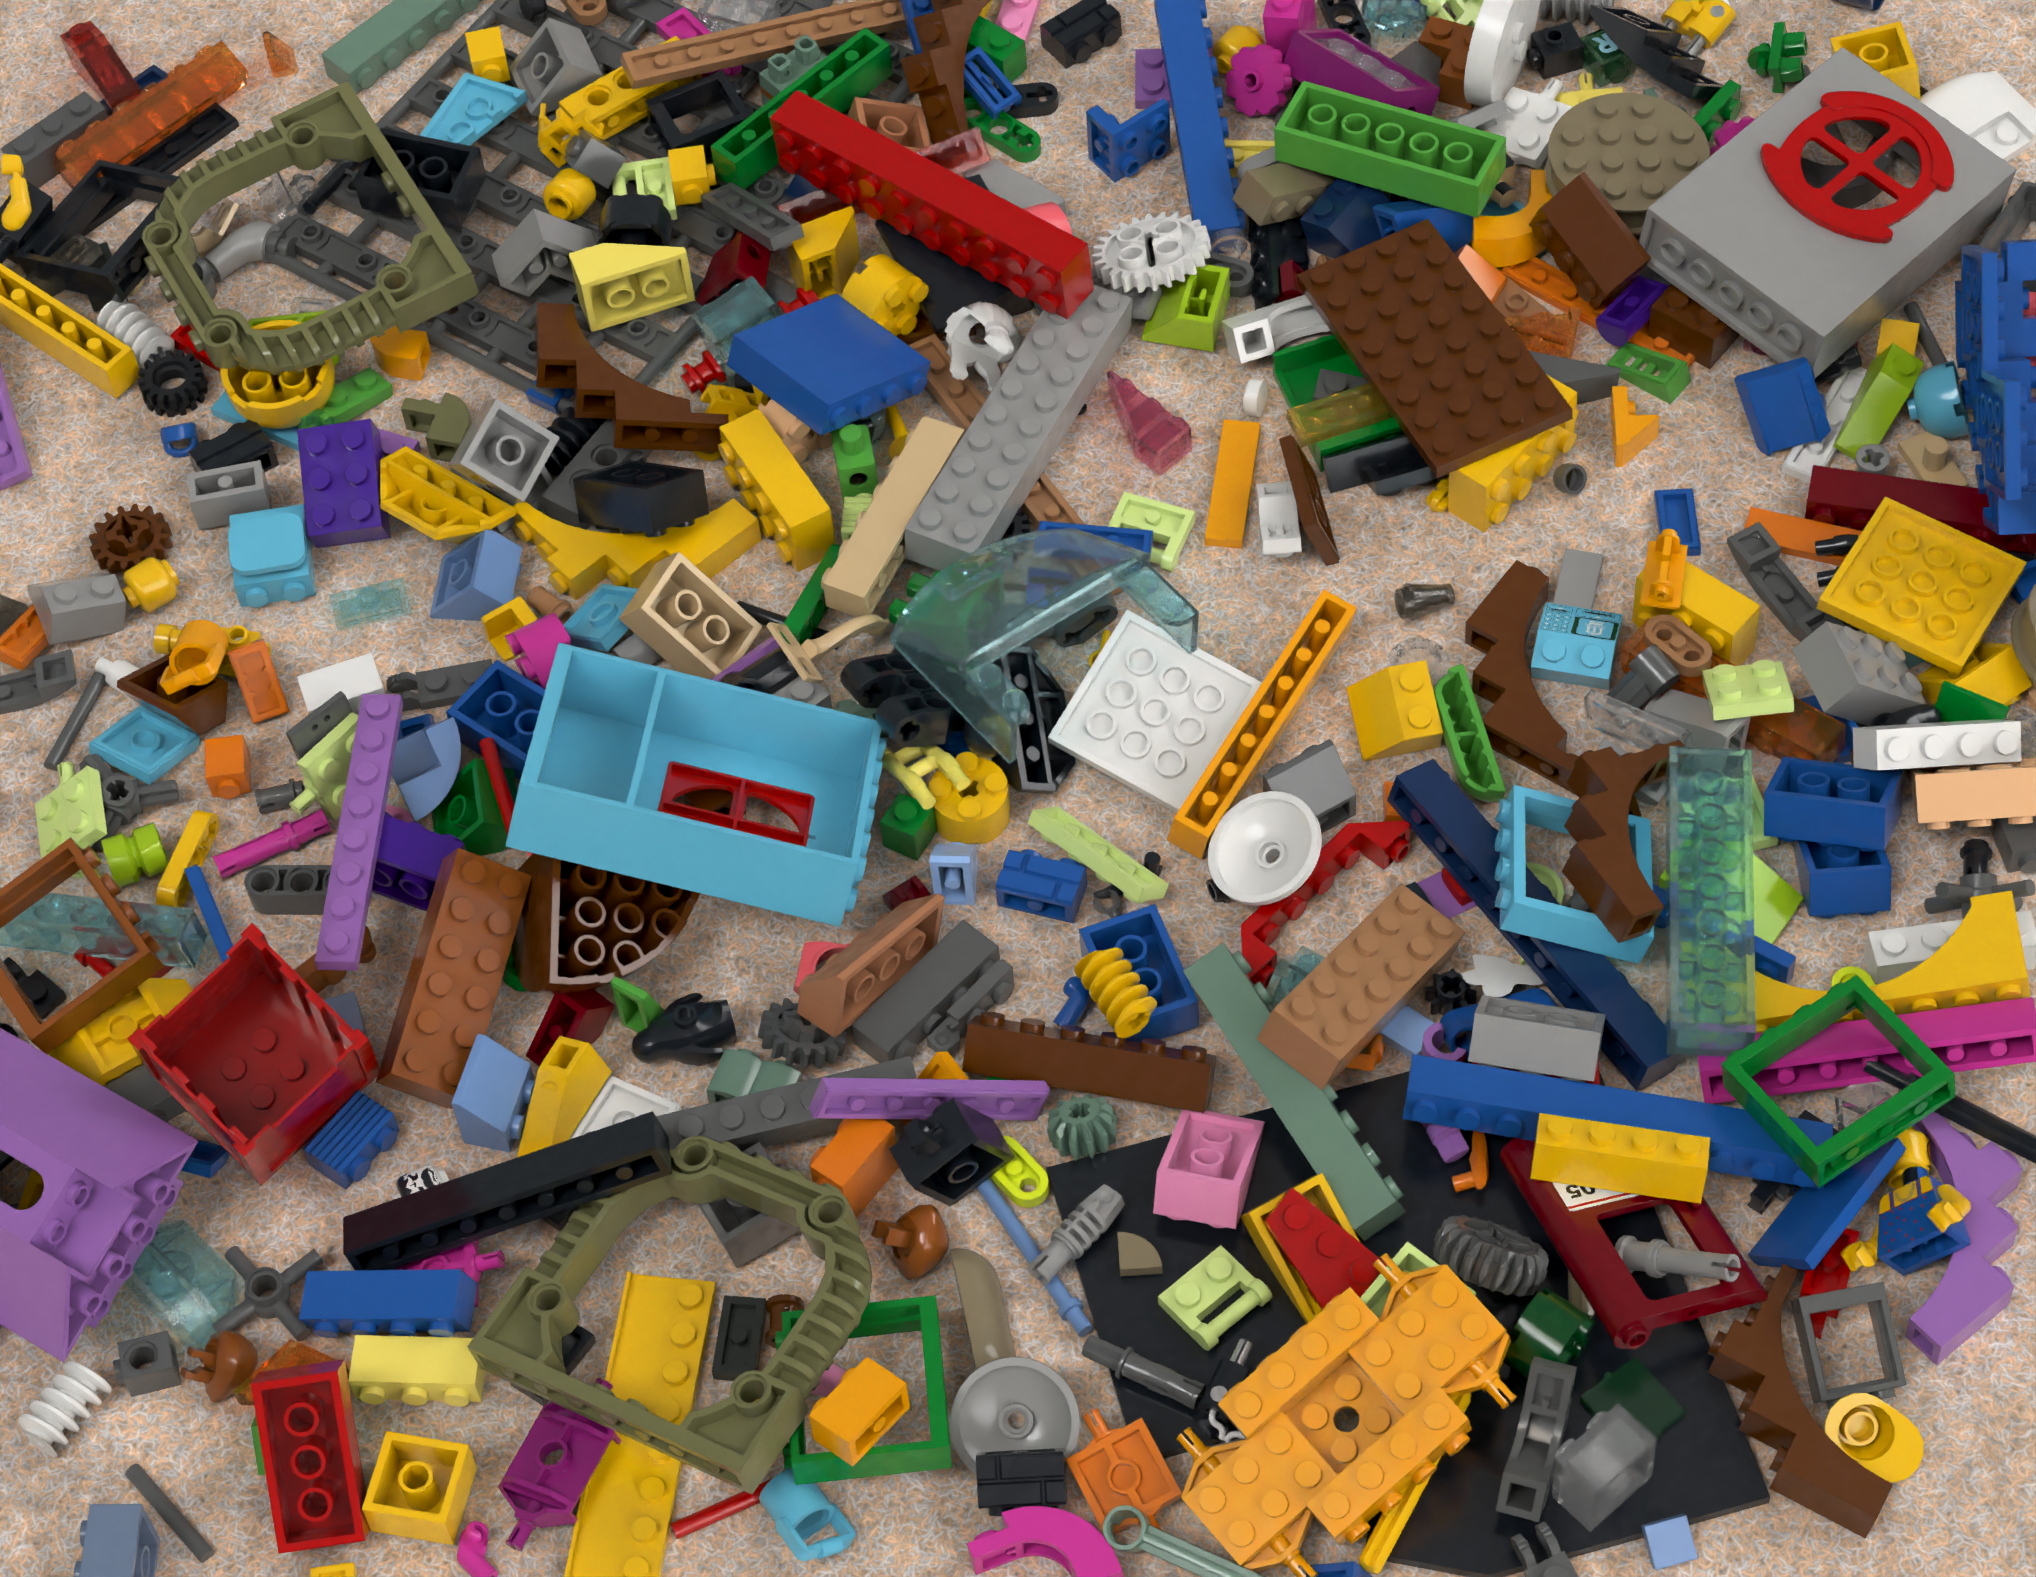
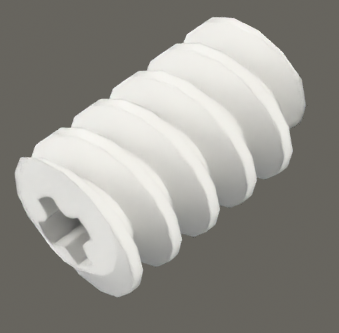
M126 299L122 303L110 301L102 308L97 317L98 327L132 348L139 369H145L144 362L147 359L153 363L155 361L153 355L159 353L162 358L166 356V350H171L172 353L174 351V339L166 334L162 328L157 327V324L152 319H149L146 313L140 311L136 304L128 303Z
M68 1361L63 1365L64 1375L57 1374L52 1378L53 1388L47 1387L41 1391L40 1396L43 1402L38 1400L32 1401L29 1406L32 1415L21 1414L18 1419L19 1426L26 1437L37 1448L51 1457H57V1453L51 1445L53 1442L65 1446L69 1443L62 1432L65 1428L76 1433L80 1430L73 1418L76 1415L85 1419L90 1418L91 1414L84 1405L87 1402L96 1406L101 1405L102 1401L96 1394L97 1389L107 1393L112 1391L111 1386L95 1371L72 1361Z

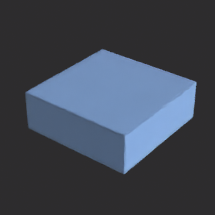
M1679 1514L1641 1525L1653 1569L1658 1570L1698 1558L1687 1515Z

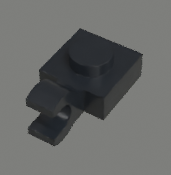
M10 957L3 961L42 1020L67 999L65 992L38 969L28 977Z

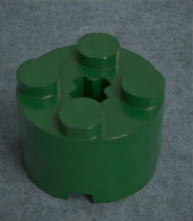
M1544 1287L1543 1292L1540 1291L1533 1298L1514 1326L1516 1329L1513 1335L1515 1342H1510L1503 1363L1527 1379L1534 1356L1568 1364L1570 1358L1576 1360L1589 1340L1587 1336L1593 1328L1595 1321L1590 1318L1589 1314L1547 1287Z

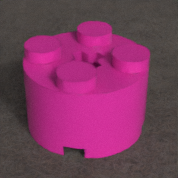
M555 613L545 615L505 636L513 655H520L519 658L514 660L520 674L546 689L558 643L571 645V638Z

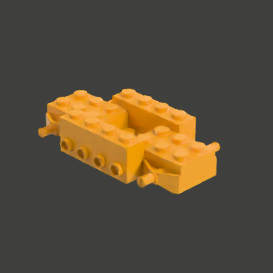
M1385 1253L1381 1256V1259L1391 1271L1379 1259L1373 1264L1390 1283L1391 1288L1380 1320L1349 1287L1342 1294L1337 1295L1328 1302L1321 1313L1312 1321L1300 1327L1278 1351L1267 1356L1244 1381L1233 1386L1218 1403L1224 1415L1245 1437L1244 1440L1209 1447L1199 1439L1191 1427L1185 1429L1184 1433L1194 1443L1193 1446L1182 1433L1176 1438L1193 1457L1192 1461L1194 1462L1181 1499L1238 1565L1256 1573L1283 1565L1285 1568L1288 1567L1296 1577H1306L1299 1569L1302 1567L1310 1577H1316L1318 1573L1301 1556L1302 1552L1300 1551L1313 1517L1316 1518L1339 1546L1346 1541L1351 1545L1354 1544L1370 1530L1371 1526L1367 1523L1379 1511L1384 1515L1391 1512L1404 1499L1401 1492L1413 1481L1419 1486L1437 1470L1433 1463L1447 1452L1450 1456H1453L1469 1442L1470 1438L1467 1433L1472 1430L1469 1419L1450 1398L1480 1389L1484 1392L1487 1390L1502 1409L1508 1407L1509 1403L1498 1391H1501L1510 1403L1517 1398L1500 1380L1501 1377L1498 1374L1511 1342L1510 1336L1507 1334L1506 1329L1447 1264L1407 1273L1403 1272ZM1343 1409H1352L1359 1415V1424L1351 1432H1342L1335 1426V1417Z

